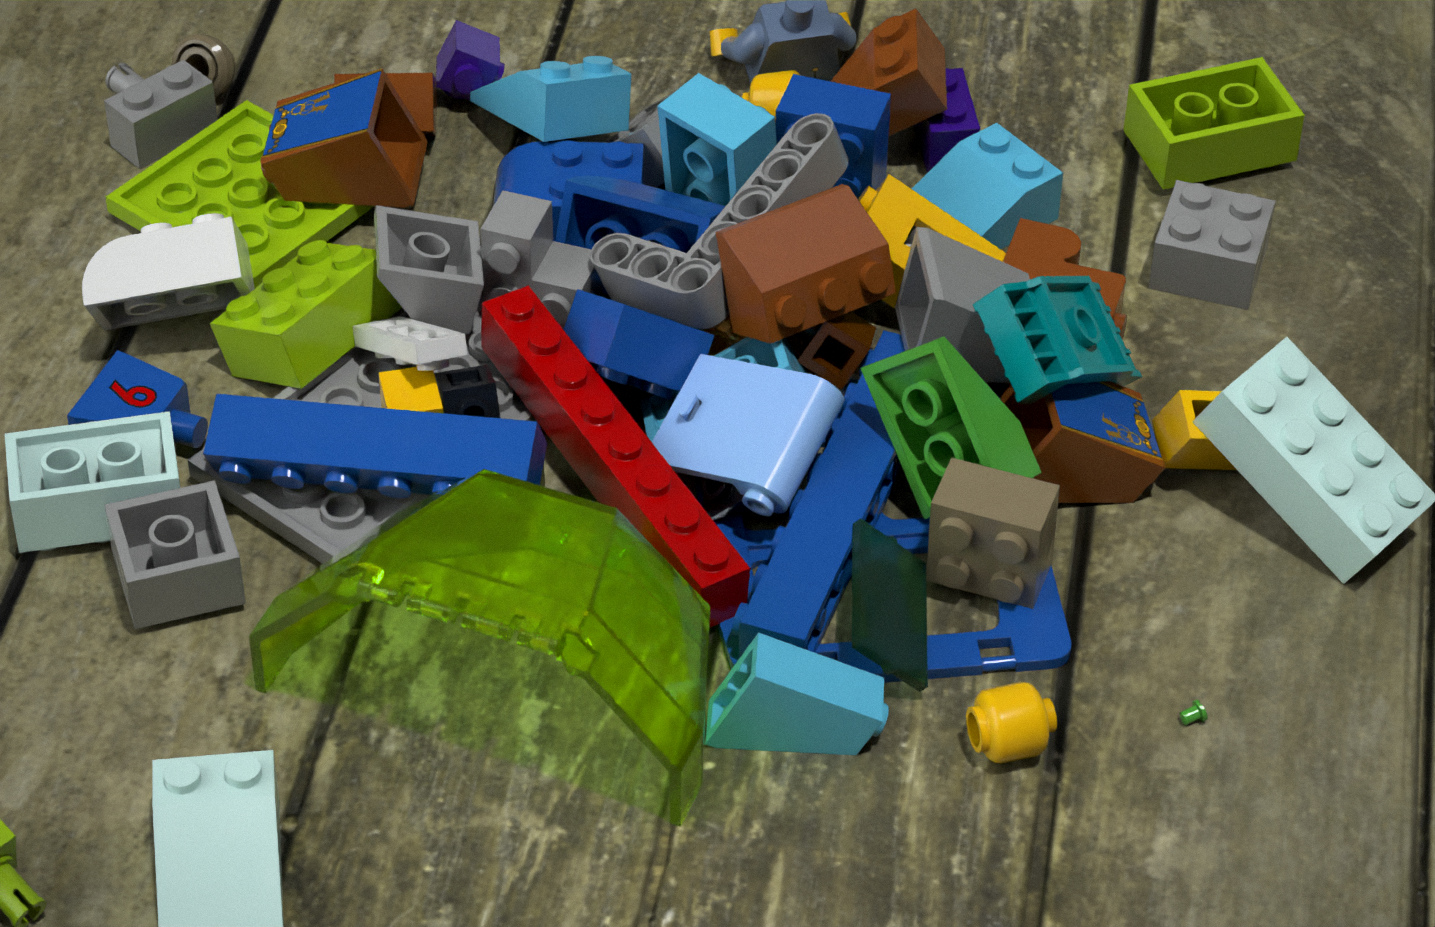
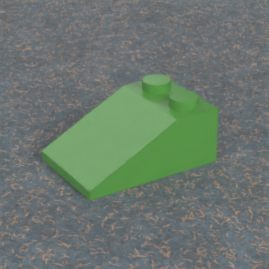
M945 336L860 368L924 519L930 518L932 499L951 457L1030 478L1042 473L1021 422Z

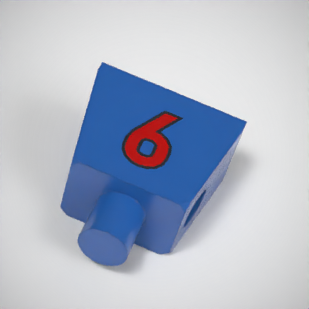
M121 351L115 352L67 415L68 424L72 425L170 411L174 443L193 448L201 446L208 428V422L205 417L191 414L187 384L181 378Z

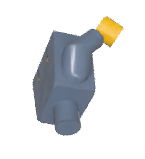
M786 0L785 2L764 4L758 8L753 23L739 36L738 29L734 28L709 31L711 56L723 55L729 60L745 64L750 85L756 75L796 70L801 76L830 81L840 70L837 48L847 51L853 48L857 40L856 33L850 24L848 12L829 13L826 0Z

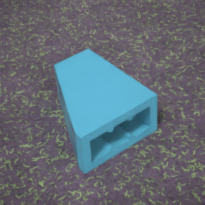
M758 632L709 700L705 745L723 749L857 755L871 736L877 737L886 724L889 707L884 703V678Z

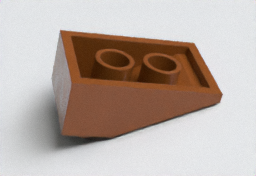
M916 8L903 15L892 16L881 25L873 28L831 80V82L890 93L889 136L947 110L945 48Z

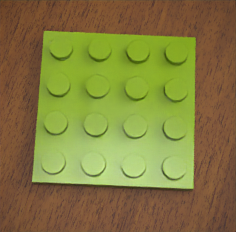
M248 100L105 196L107 211L141 231L142 227L155 223H169L172 227L193 224L192 220L195 217L204 214L218 213L224 215V218L232 217L248 244L255 288L262 283V279L267 273L277 268H282L295 258L302 246L316 240L327 242L374 206L285 201L275 185L269 183L264 177L260 163L269 134V126L274 115Z

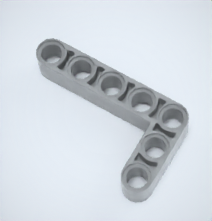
M815 113L807 115L793 124L687 253L625 233L609 234L601 238L592 247L590 259L610 299L696 329H707L721 323L729 315V307L715 232L832 188L848 167V157L831 117L825 114Z

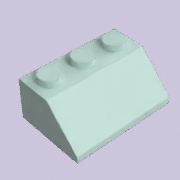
M170 411L5 433L9 500L19 553L37 550L48 551L58 547L94 542H109L110 536L104 505L180 488Z

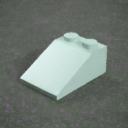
M274 750L152 760V807L158 927H284L280 803Z

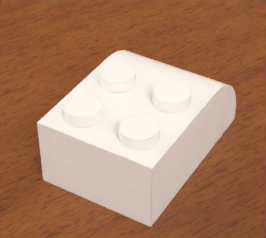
M211 213L195 217L192 220L193 224L172 227L169 223H155L142 227L139 234L120 237L107 243L95 253L86 267L82 281L84 307L104 331L226 309L232 300L247 295L255 289L248 244L233 218H224L222 214Z

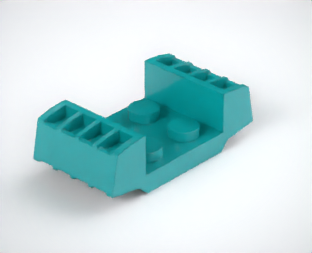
M1038 276L1024 282L1002 284L972 304L975 311L981 317L985 326V333L989 335L993 343L995 355L999 357L1004 367L1005 377L1010 380L1016 393L1014 396L1017 403L1032 404L1065 384L1111 381L1121 386H1126L1142 377L1140 371L1136 370L1129 355L1131 354L1130 349L1126 348L1119 334L1121 333L1120 328L1116 327L1111 317L1110 307L1106 306L1103 300L1099 283L1092 282L1090 276Z

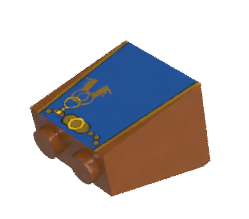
M380 68L277 101L260 163L264 177L269 183L275 185L285 201L406 208L414 205L428 141L384 70Z
M1106 381L1065 384L1032 404L1017 403L1014 396L1016 393L1012 385L1000 397V400L1021 422L1042 473L1033 478L1060 485L1058 503H1133L1165 469L1141 393L1114 382Z

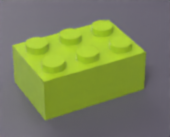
M1263 57L1130 84L1123 131L1164 190L1174 188L1176 180L1197 183L1297 161L1305 115Z
M324 240L309 242L302 246L297 252L298 255L282 268H277L267 273L263 277L262 283L250 293L232 300L227 305L226 311L210 323L232 376L302 389L355 346L352 326L389 319L399 311L402 306L377 277L376 250L362 248L360 245L332 244Z

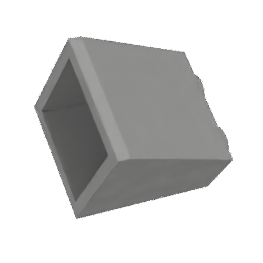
M916 227L895 304L905 351L945 336L984 382L1010 383V380L1005 377V370L999 357L994 353L993 343L989 335L984 331L985 326L981 317L975 311L972 304L1002 284L1030 280L1029 274L929 228Z

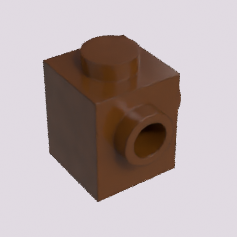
M848 312L801 331L798 337L803 339L804 343L798 357V362L805 366L813 375L827 380L842 390L870 350L876 327L853 312Z

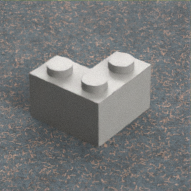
M504 190L501 192L480 229L484 302L529 285L559 325L565 326L577 289L598 296L603 291V283L590 259L591 249L553 241L552 201Z

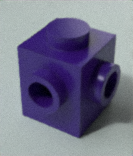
M456 20L436 57V87L442 89L452 98L470 100L471 91L500 80L505 68V64L500 62V37Z

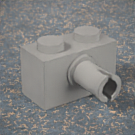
M185 60L168 66L147 79L138 75L126 63L118 64L119 69L125 74L113 66L106 75V87L116 93L114 96L104 100L111 147L139 169L164 157L217 121L213 82Z

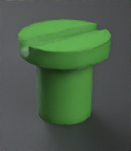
M1198 699L1192 701V707L1179 713L1185 725L1198 719L1202 722L1208 719L1206 710Z

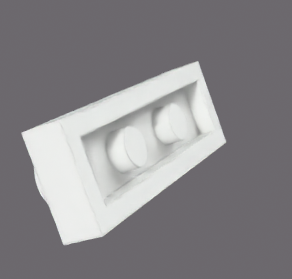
M402 316L352 326L355 347L375 352L376 358L393 357L396 360V364H416L419 371L443 369L450 366V358L468 355L465 333Z

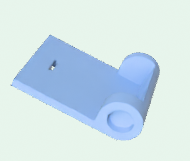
M700 354L652 443L675 472L731 483L741 495H744L742 502L747 508L757 514L771 516L772 513H784L788 509L845 399L837 387L816 375Z

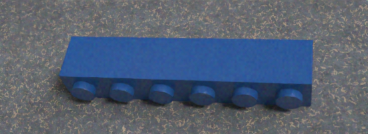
M216 394L203 455L220 478L237 484L250 483L251 478L271 480L276 485L291 489L302 488L304 483L325 485L326 488L332 491L346 494L355 493L357 488L378 490L381 494L392 498H408L411 496V493L432 495L435 499L446 503H462L465 498L486 500L489 504L500 508H516L519 506V503H537L547 442L536 421Z

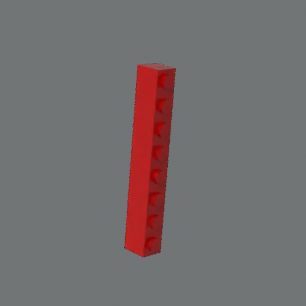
M528 285L482 302L481 348L697 633L734 617L740 603H747L751 568Z

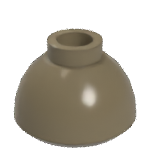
M205 34L189 35L178 43L173 52L171 65L185 60L213 82L215 98L223 94L232 83L236 66L235 58L228 47L219 39Z

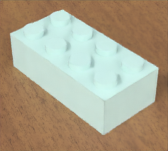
M1288 337L1284 338L1221 391L1192 421L1343 584L1377 556L1435 502V493Z

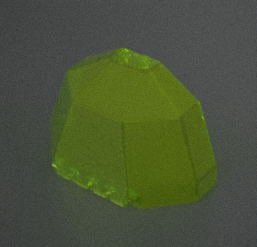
M483 469L399 511L277 595L249 635L255 689L266 694L294 652L362 601L370 602V600L398 608L407 596L406 610L451 625L456 622L462 613V628L506 642L511 640L517 630L519 631L517 645L556 657V661L562 662L569 675L584 679L670 772L671 824L681 827L703 785L710 656V605L615 507Z

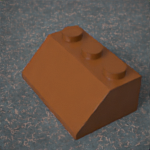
M841 184L715 232L733 333L771 344L896 293L889 243L848 185Z

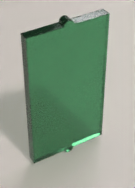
M860 518L853 523L852 648L881 666L886 675L893 674L921 692L928 687L926 563L897 544V540L893 536L887 537Z

